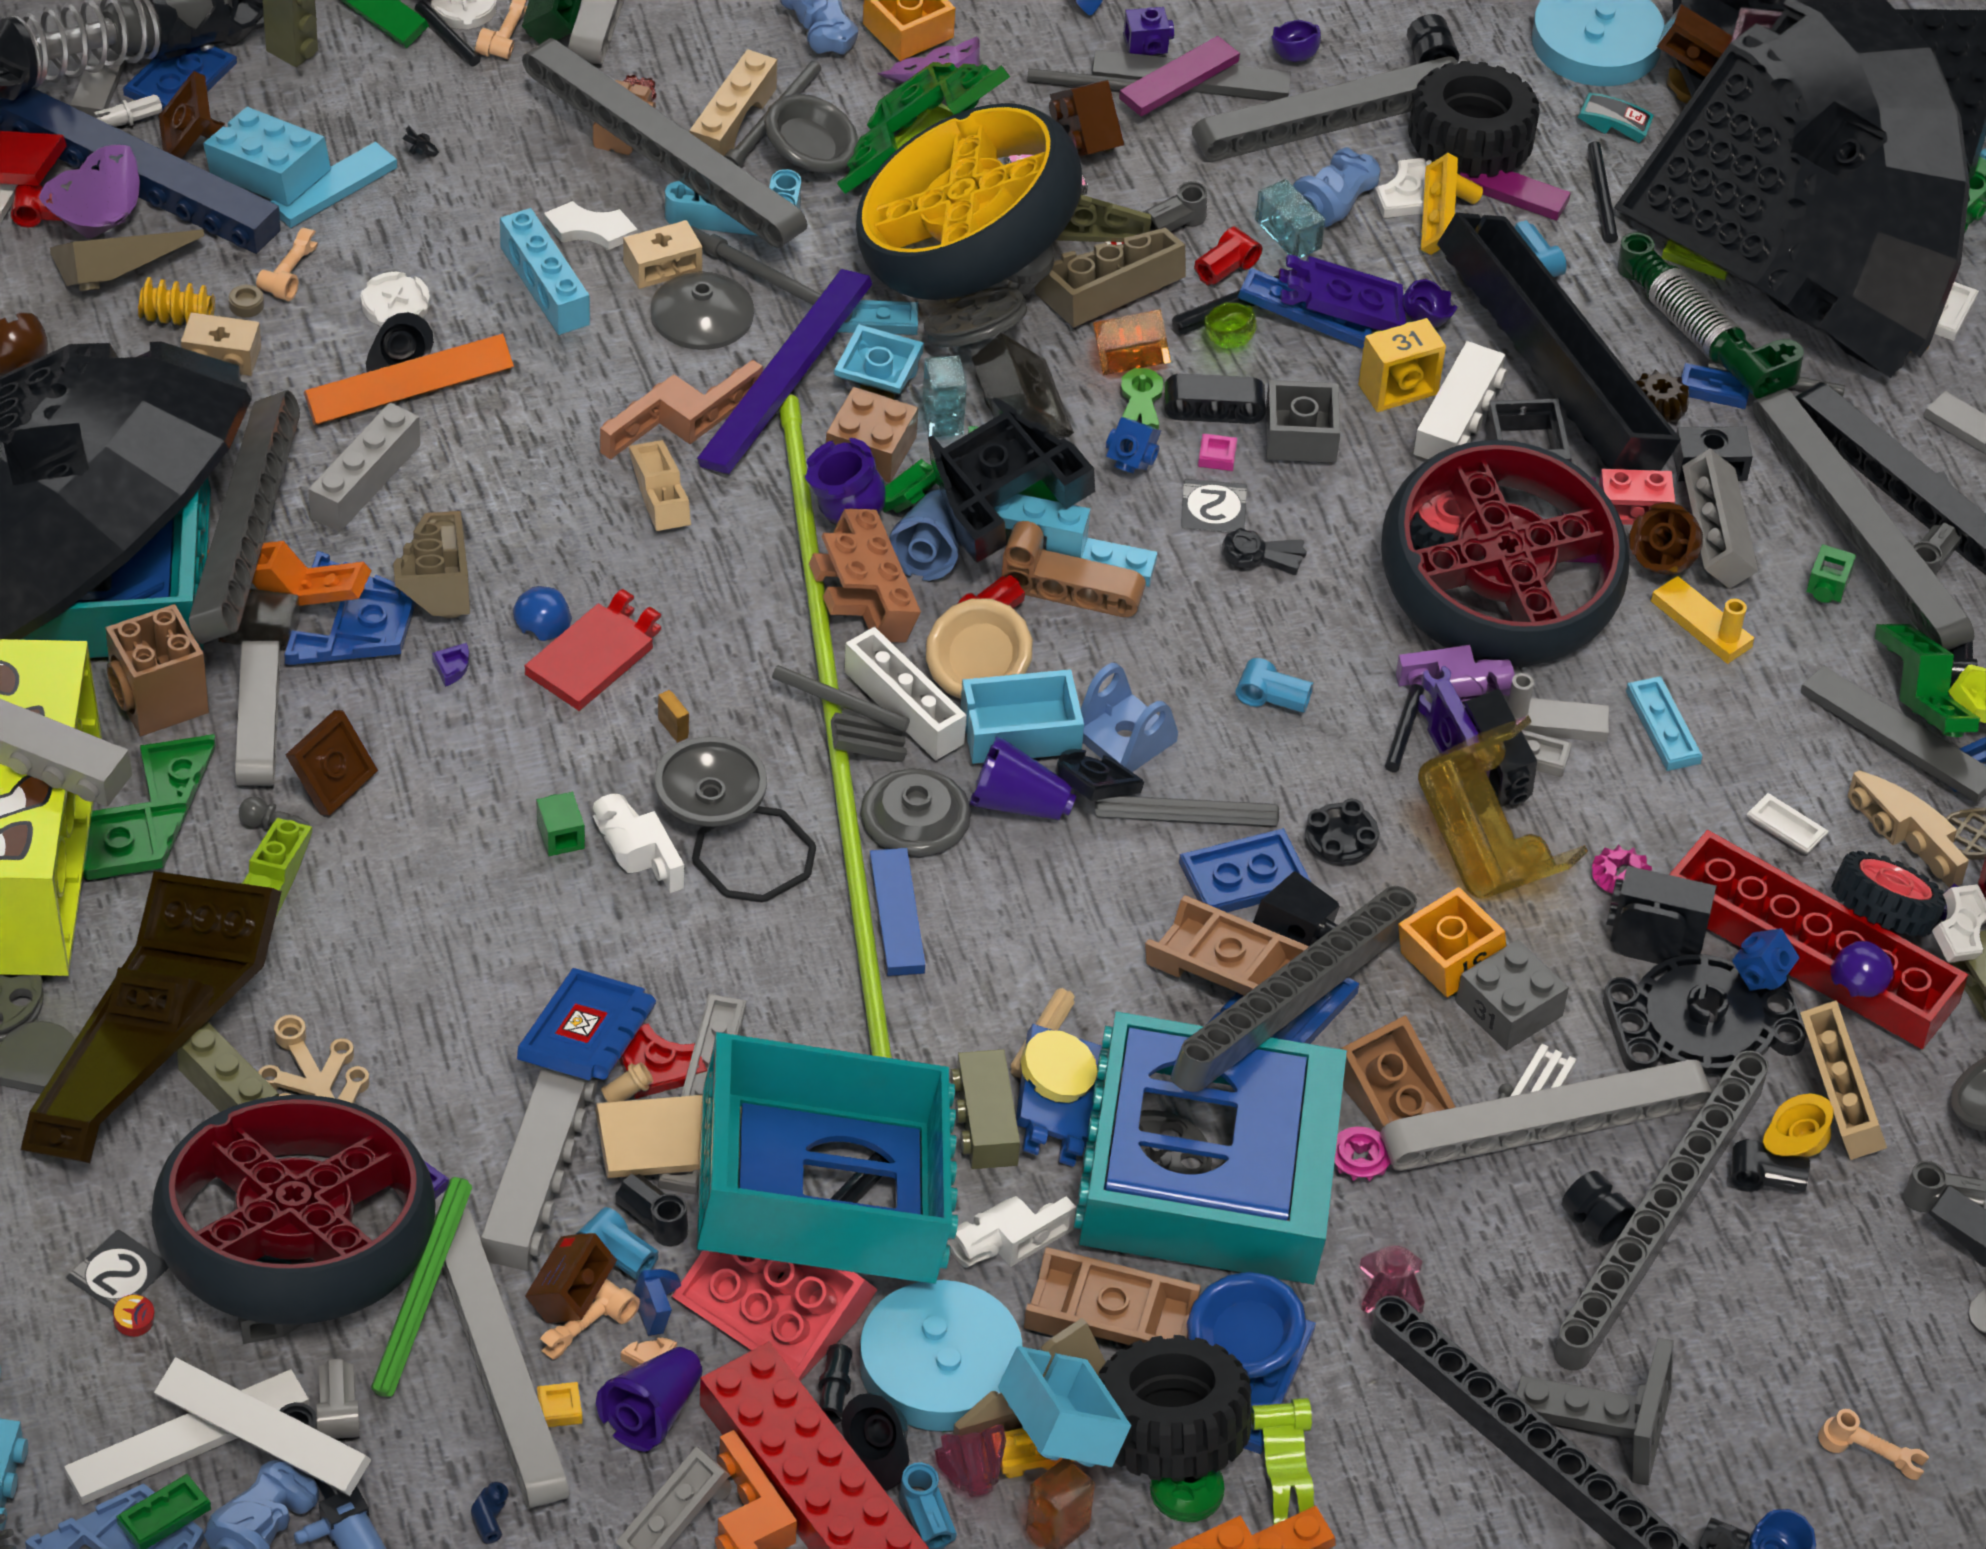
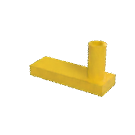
M1446 153L1427 165L1425 170L1421 250L1430 255L1440 250L1437 243L1455 215L1456 196L1470 204H1476L1483 194V188L1480 185L1457 173L1458 158L1450 153Z
M1679 576L1653 591L1651 602L1725 663H1730L1753 647L1754 637L1742 628L1747 609L1746 604L1742 600H1728L1722 612Z

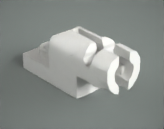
M609 794L594 802L592 808L596 815L593 818L600 832L605 835V843L610 847L619 865L627 873L652 868L658 881L663 880L670 893L684 889V864L655 811L639 816L621 794Z
M1015 1196L1002 1201L983 1213L975 1215L973 1219L974 1224L968 1221L959 1224L955 1239L948 1240L947 1244L950 1245L952 1256L963 1267L968 1268L997 1254L1012 1267L1073 1231L1076 1206L1066 1196L1054 1204L1048 1203L1044 1205L1037 1214H1034L1021 1199Z

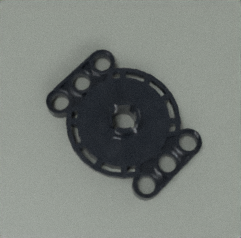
M1687 954L1670 958L1654 966L1643 976L1639 985L1631 979L1616 977L1607 982L1604 991L1603 1005L1623 1063L1630 1072L1656 1067L1660 1058H1663L1670 1064L1686 1060H1698L1705 1074L1725 1073L1735 1057L1744 1051H1755L1764 1055L1769 1047H1771L1777 1053L1784 1056L1796 1055L1802 1051L1807 1036L1788 978L1781 986L1772 990L1767 988L1749 990L1733 962L1723 957L1707 954ZM1667 971V973L1661 976L1657 981L1654 980V978L1657 975ZM1615 991H1623L1631 999L1621 1002L1614 999L1611 994ZM1770 1002H1780L1786 1006L1787 1010L1775 1012L1767 1004ZM1710 1013L1715 1016L1713 1022H1708L1710 1020ZM1624 1021H1634L1641 1026V1029L1629 1031L1621 1023ZM1783 1031H1789L1794 1033L1798 1040L1787 1042L1781 1039L1778 1034ZM1637 1050L1645 1051L1650 1054L1652 1059L1649 1061H1639L1632 1056V1053Z

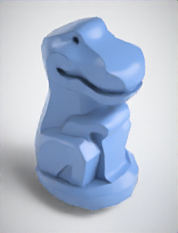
M779 0L788 10H795L799 22L809 29L807 41L816 53L833 51L838 54H845L854 46L858 37V27L845 15L841 0Z
M1349 147L1338 150L1332 156L1330 166L1322 168L1315 177L1307 175L1300 177L1294 182L1290 189L1294 209L1305 220L1321 227L1331 226L1344 219L1362 192L1377 187L1381 170L1378 162L1371 155L1357 154Z
M272 1460L265 1463L259 1470L256 1482L248 1490L217 1509L211 1515L204 1533L209 1548L270 1549L276 1533L288 1527L290 1521L288 1509L296 1514H303L315 1507L319 1500L318 1486L312 1477L286 1462Z

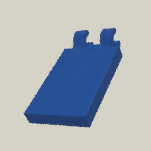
M1032 1024L1027 1031L1026 1045L1036 1034L1051 1029ZM1079 1039L1089 1048L1098 1066L1102 1046ZM1022 1074L1016 1113L1017 1126L1026 1128L1022 1150L1038 1155L1040 1144L1045 1145L1048 1136L1062 1140L1059 1162L1074 1167L1076 1156H1082L1088 1141V1126L1093 1107L1092 1099L1095 1084L1085 1096L1079 1097L1077 1101L1071 1103L1055 1102L1034 1090L1036 1086L1030 1079L1027 1082Z

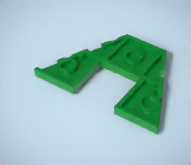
M932 62L878 101L875 112L867 123L871 130L860 137L853 156L847 162L850 171L847 176L837 182V185L844 194H847L875 174L881 165L898 150L893 133L899 128L905 129L916 121L917 115L924 110L936 108L943 102L944 98L948 108L954 115L972 109L979 103L981 97L1007 80L1010 75L1002 65L995 70H990L987 65L983 64L980 66L962 64L959 68H956L953 63L941 64L940 62Z
M214 734L140 745L150 802L92 811L83 876L87 880L164 868L215 750Z

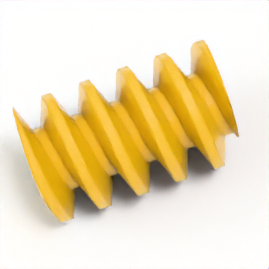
M147 277L140 292L138 316L141 319L145 314L147 321L152 322L159 317L160 322L166 324L172 319L175 325L181 326L185 320L187 324L191 312L214 316L215 296L214 294L208 296L206 285H202L198 294H194L193 283H188L185 291L181 292L179 281H174L171 290H167L165 279H161L157 288H154L152 277Z

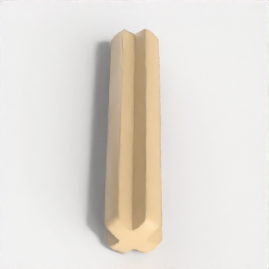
M1063 988L1057 989L1036 1022V1025L1058 1031L1074 1005L1073 999L1075 995ZM1026 1040L1011 1063L1010 1073L1012 1076L1019 1077L1020 1079L1022 1075L1020 1060Z

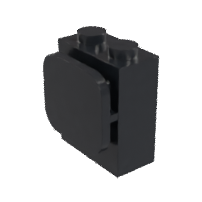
M1627 866L1624 880L1616 879L1611 901L1618 902V904L1611 903L1606 925L1613 926L1610 941L1615 942V949L1623 956L1656 964L1682 955L1701 954L1716 885Z

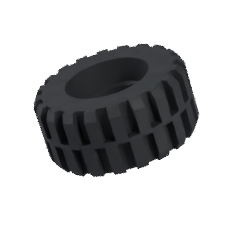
M1461 61L1456 65L1453 63L1444 64L1441 69L1437 67L1431 70L1417 84L1409 122V137L1415 150L1426 161L1431 160L1434 162L1446 153L1457 157V173L1459 175L1460 173H1467L1469 177L1479 178L1480 174H1487V177L1497 176L1500 170L1508 173L1522 165L1532 153L1540 112L1539 101L1526 81L1522 82L1519 75L1514 72L1510 74L1501 66H1488L1486 62L1472 64L1470 61Z
M1174 1335L1173 1338L1163 1339L1162 1336L1151 1337L1148 1342L1143 1343L1139 1340L1131 1343L1127 1350L1120 1349L1114 1353L1111 1360H1107L1099 1371V1378L1132 1425L1114 1462L1120 1467L1126 1466V1469L1137 1476L1146 1474L1150 1479L1159 1481L1162 1478L1184 1481L1185 1477L1190 1476L1198 1479L1205 1477L1208 1471L1214 1470L1218 1472L1225 1468L1228 1460L1233 1462L1248 1444L1251 1430L1250 1378L1242 1363L1233 1354L1228 1355V1351L1218 1344L1211 1346L1205 1339L1196 1337L1195 1340L1186 1339L1183 1335Z

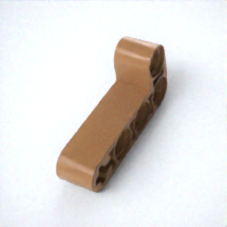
M1020 521L1013 526L1003 554L1002 576L1007 577L1011 575L1016 578L1021 588L1025 591V595L1119 617H1131L1136 614L1146 586V581L1140 573L1131 569L1043 550L1044 534L1038 525L1029 521Z

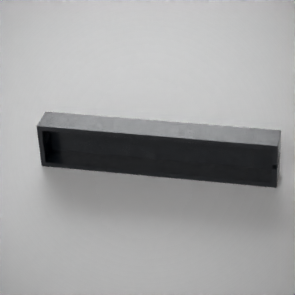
M1456 212L1437 245L1446 255V260L1463 277V282L1480 299V304L1497 321V326L1514 343L1513 346L1516 351L1522 354L1530 364L1532 372L1541 378L1547 386L1549 394L1559 400V403L1566 411L1567 417L1578 426L1584 434V439L1598 452L1603 464L1610 469L1661 471L1681 439L1505 216L1483 215L1481 218L1479 214Z

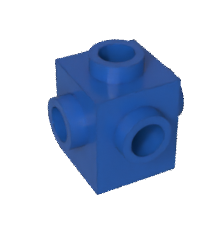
M1121 417L1117 428H1113L1107 438L1106 448L1109 450L1106 457L1116 460L1114 467L1133 474L1136 468L1147 470L1148 465H1153L1158 456L1159 446L1156 444L1161 430L1130 418Z
M1782 928L1752 933L1751 936L1742 942V948L1733 958L1732 962L1749 990L1763 988L1772 990L1778 988L1787 980L1788 973L1800 957Z

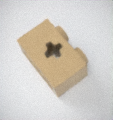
M685 220L623 237V263L638 289L669 281L685 273L702 271L703 247L688 221Z
M191 312L181 340V348L238 365L241 375L252 376L261 349L260 323L257 321Z

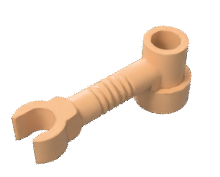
M512 0L509 12L499 31L496 32L486 28L481 29L475 47L477 54L487 57L492 54L505 59L510 58L514 47V40H511L510 37L519 20L525 15L527 0Z
M304 227L301 228L292 249L274 272L265 269L259 272L256 286L260 290L273 293L275 298L291 301L297 293L299 281L297 275L290 272L303 256L316 249L318 242L311 241L316 231Z
M606 1279L594 1298L595 1301L590 1305L582 1320L568 1321L565 1325L549 1329L542 1335L540 1340L547 1344L542 1349V1352L552 1360L557 1359L572 1343L574 1337L603 1314L605 1316L609 1315L619 1324L627 1323L637 1313L640 1299L627 1288L620 1289L610 1280Z
M1850 1409L1840 1410L1835 1417L1829 1418L1818 1432L1820 1444L1829 1452L1841 1453L1854 1442L1894 1462L1895 1467L1912 1480H1918L1924 1471L1914 1466L1911 1461L1922 1466L1929 1459V1456L1920 1449L1900 1448L1859 1427V1417Z

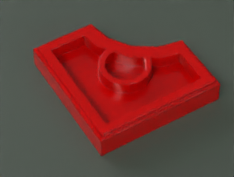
M649 1023L643 1024L619 1059L624 1073L628 1071V1065L631 1063L637 1065L641 1062L652 1075L653 1082L649 1084V1090L646 1092L640 1090L634 1094L635 1099L684 1086L695 1043L678 1044L667 1041L657 1035ZM700 1056L699 1068H697L696 1074L707 1071Z

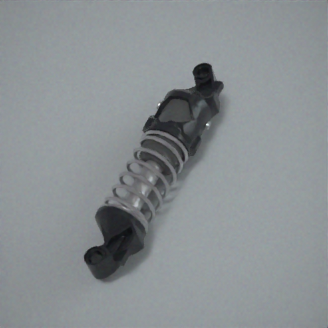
M84 0L80 12L72 4L66 3L61 10V17L54 10L46 8L42 13L41 23L31 13H26L23 18L18 16L2 18L0 20V97L15 100L23 91L39 87L45 79L49 82L57 83L65 74L68 77L77 78L84 72V69L91 73H97L103 68L104 64L109 68H117L124 60L128 63H137L142 57L145 59L158 58L160 61H168L183 57L187 50L200 47L202 51L212 49L214 44L220 42L235 46L245 39L252 30L264 27L263 0H109L112 3H109L107 6V0H101L100 8L93 0ZM87 5L94 9L98 20L87 23ZM68 10L73 12L79 25L67 27L66 15ZM48 15L54 18L59 30L47 32L46 22ZM28 19L34 23L39 33L38 35H35L27 24ZM103 47L102 55L96 48ZM109 48L120 56L116 61L106 60ZM89 50L100 61L96 66L86 65ZM83 52L82 60L77 53ZM134 54V55H136V56L131 57V56H126V55ZM69 55L80 66L76 71L67 70ZM63 57V63L61 64L57 58ZM49 60H52L60 70V73L56 76L47 75Z

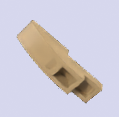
M1860 770L1853 773L1847 797L1854 808L1860 810L1873 824L1875 830L1883 835L1892 845L1905 840L1910 850L1918 854L1930 867L1932 873L1949 888L1954 883L1957 886L1961 885L1969 860L1953 844L1957 829L1929 804L1898 785Z

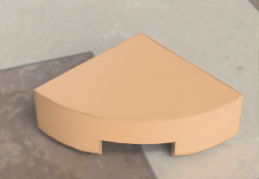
M657 1338V1340L638 1343V1341L633 1342L621 1351V1361L636 1367L677 1347V1342L667 1338Z

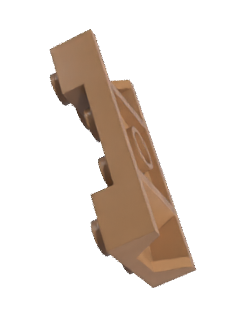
M1186 895L1180 900L1174 924L1159 942L1148 939L1145 943L1146 964L1178 978L1186 970L1244 996L1309 947Z
M1046 1247L1031 1304L1028 1303L1026 1307L1024 1328L1055 1336L1083 1318L1087 1322L1093 1336L1127 1345L1139 1340L1143 1343L1148 1342L1151 1337L1162 1336L1163 1339L1173 1338L1174 1335H1183L1188 1339L1187 1321L1194 1301L1200 1296L1201 1285Z

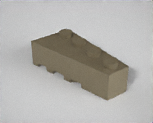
M1162 228L1124 238V244L1102 243L1094 245V251L1077 255L1075 251L1062 253L1061 259L1054 261L1051 272L1034 287L1035 294L1074 328L1186 277L1185 244L1167 228Z

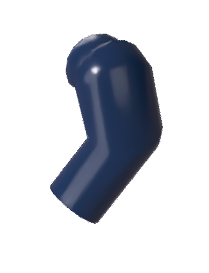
M491 1482L488 1487L481 1491L471 1507L473 1520L483 1542L486 1544L494 1543L502 1537V1531L496 1518L504 1507L509 1492L507 1487L501 1482Z

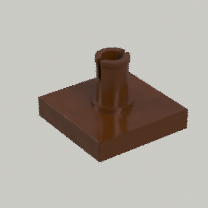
M195 71L191 73L159 114L163 150L180 159L183 158L199 136L209 139L219 129L225 127L224 122L211 118L205 75Z
M334 710L285 754L320 815H331L378 771L343 710Z

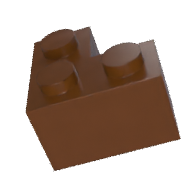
M1108 80L1050 94L1049 111L1051 117L1061 126L1069 124L1070 131L1068 135L1072 138L1079 156L1124 145Z

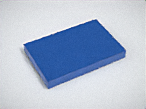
M214 46V48L202 51L201 47L187 50L183 57L168 61H160L158 58H155L123 87V92L125 96L133 100L157 95L161 101L163 111L193 71L205 75L208 92L237 64V56Z
M1284 828L1182 853L1179 857V864L1197 900L1225 912L1260 904L1261 899L1293 871L1298 872L1311 882Z

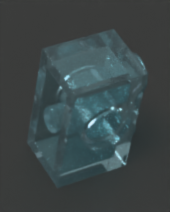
M1287 179L1258 191L1255 221L1288 255H1295L1301 258L1322 249L1325 218Z
M960 355L925 358L922 410L929 437L931 435L934 437L964 435L967 384Z

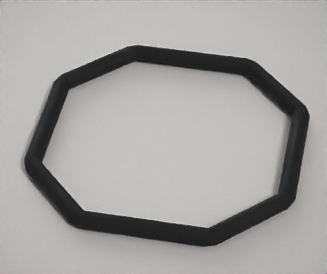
M759 806L753 813L780 816L809 847L804 873L764 895L728 890L699 859L704 835L718 826H702L697 832L692 861L717 890L727 898L766 902L805 881L811 875L816 852L815 842L782 809Z

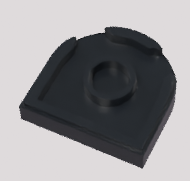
M1071 749L1061 753L1055 768L1056 774L1090 801L1141 793L1145 783L1143 779L1114 759L1103 755L1102 761L1085 756L1087 750Z

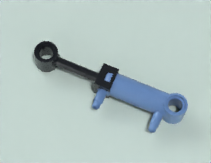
M294 1402L285 1405L279 1410L318 1430L316 1413L311 1406L305 1403ZM314 1478L325 1500L318 1502L320 1520L304 1526L303 1529L294 1533V1539L297 1544L307 1541L311 1542L327 1536L332 1547L337 1545L338 1549H386L370 1520L369 1507L357 1486L349 1496Z

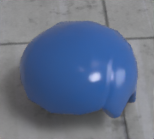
M536 586L530 588L518 597L513 608L514 620L524 634L527 631L533 632L541 641L560 636L569 628L572 621L570 609L563 594L551 587Z
M1776 1509L1768 1512L1755 1526L1749 1538V1549H1816L1814 1528L1803 1515L1791 1509Z

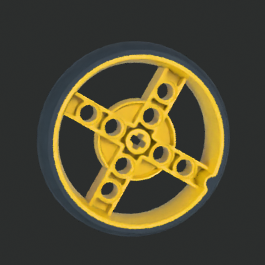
M1000 103L980 106L957 113L935 123L915 135L896 150L881 165L866 186L859 202L856 217L858 245L865 263L875 276L891 289L901 294L924 300L961 297L986 289L1005 280L1040 256L1058 238L1071 220L1077 208L1082 188V168L1076 146L1072 138L1058 122L1044 112L1021 104ZM1012 155H1033L1006 165L997 160L998 158ZM931 237L941 242L940 245L926 248H901Z

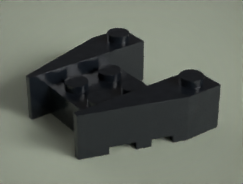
M997 397L992 399V420L945 448L941 446L933 435L928 437L930 461L956 539L976 563L1007 545L1005 522L994 508L1039 480H1042L1065 509L1095 492L1094 467L1072 442L1065 438L1060 440L1050 434L1047 427L1037 421L1035 424L1019 415L1016 408Z

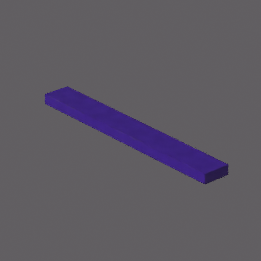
M841 269L697 457L700 467L730 474L872 286L870 275Z

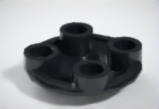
M1351 798L1343 803L1327 804L1320 809L1312 810L1308 814L1305 835L1308 845L1318 856L1327 861L1344 864L1357 862L1369 856L1377 846L1380 832L1377 821L1368 811L1364 810L1362 802Z

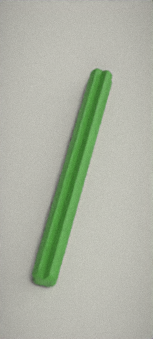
M452 1177L445 1191L426 1249L418 1262L371 1385V1390L379 1396L392 1397L398 1385L472 1190V1185L464 1178Z

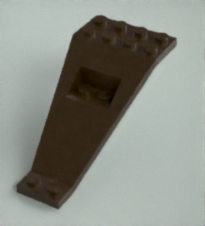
M154 871L136 945L121 968L118 967L116 977L31 1108L20 1150L90 1164L99 1125L264 967L282 891L269 887Z

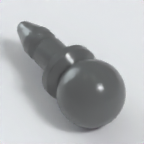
M249 797L239 807L241 821L251 827L263 825L265 829H269L276 818L292 820L310 826L308 822L299 816H290V814L281 811L275 812L276 804L271 803L267 805L259 797Z

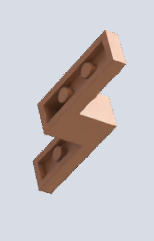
M752 359L743 367L734 370L723 382L711 387L705 395L673 374L662 383L656 384L650 392L638 401H633L623 412L603 424L600 428V453L611 460L659 423L688 444H692L732 413L763 372V366Z

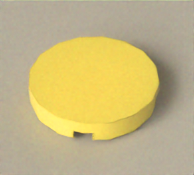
M1047 1030L1036 1034L1023 1049L1020 1060L1022 1074L1027 1082L1030 1079L1036 1086L1034 1089L1036 1092L1055 1102L1071 1103L1077 1101L1079 1097L1085 1096L1095 1084L1098 1073L1096 1060L1089 1048L1077 1037L1063 1031Z

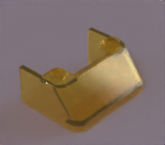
M1529 715L1479 733L1430 758L1421 766L1418 773L1420 786L1466 890L1476 898H1489L1568 870L1588 852L1586 845L1552 856L1547 843L1537 835L1526 834L1514 838L1486 771L1492 770L1502 763L1505 757L1503 741L1514 738L1532 722Z

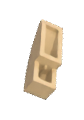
M660 440L629 446V453L638 485L655 530L660 531L691 525L689 499L680 483V471L664 441Z

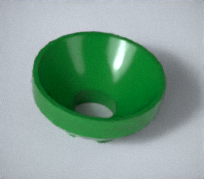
M1214 1470L1208 1471L1205 1477H1201L1194 1483L1173 1481L1172 1478H1162L1161 1481L1151 1479L1150 1495L1154 1505L1161 1513L1177 1521L1197 1522L1210 1517L1219 1509L1224 1497V1480L1220 1470L1218 1472Z

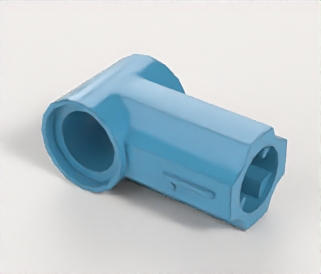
M1527 220L1516 223L1514 228L1553 277L1565 274L1567 264L1562 250L1556 245L1550 247L1533 224H1529Z
M1253 658L1247 662L1235 691L1238 699L1249 706L1258 707L1265 704V702H1269L1304 713L1308 707L1314 683L1279 673L1271 662L1261 658Z
M608 1207L602 1208L576 1233V1235L596 1233L617 1259L615 1266L635 1280L639 1278L642 1271L652 1270L658 1260L659 1251L629 1231L621 1215Z
M918 1462L907 1466L903 1471L898 1497L899 1504L909 1514L914 1529L929 1549H942L956 1539L957 1533L938 1488V1473L929 1464ZM911 1487H922L925 1491H916Z

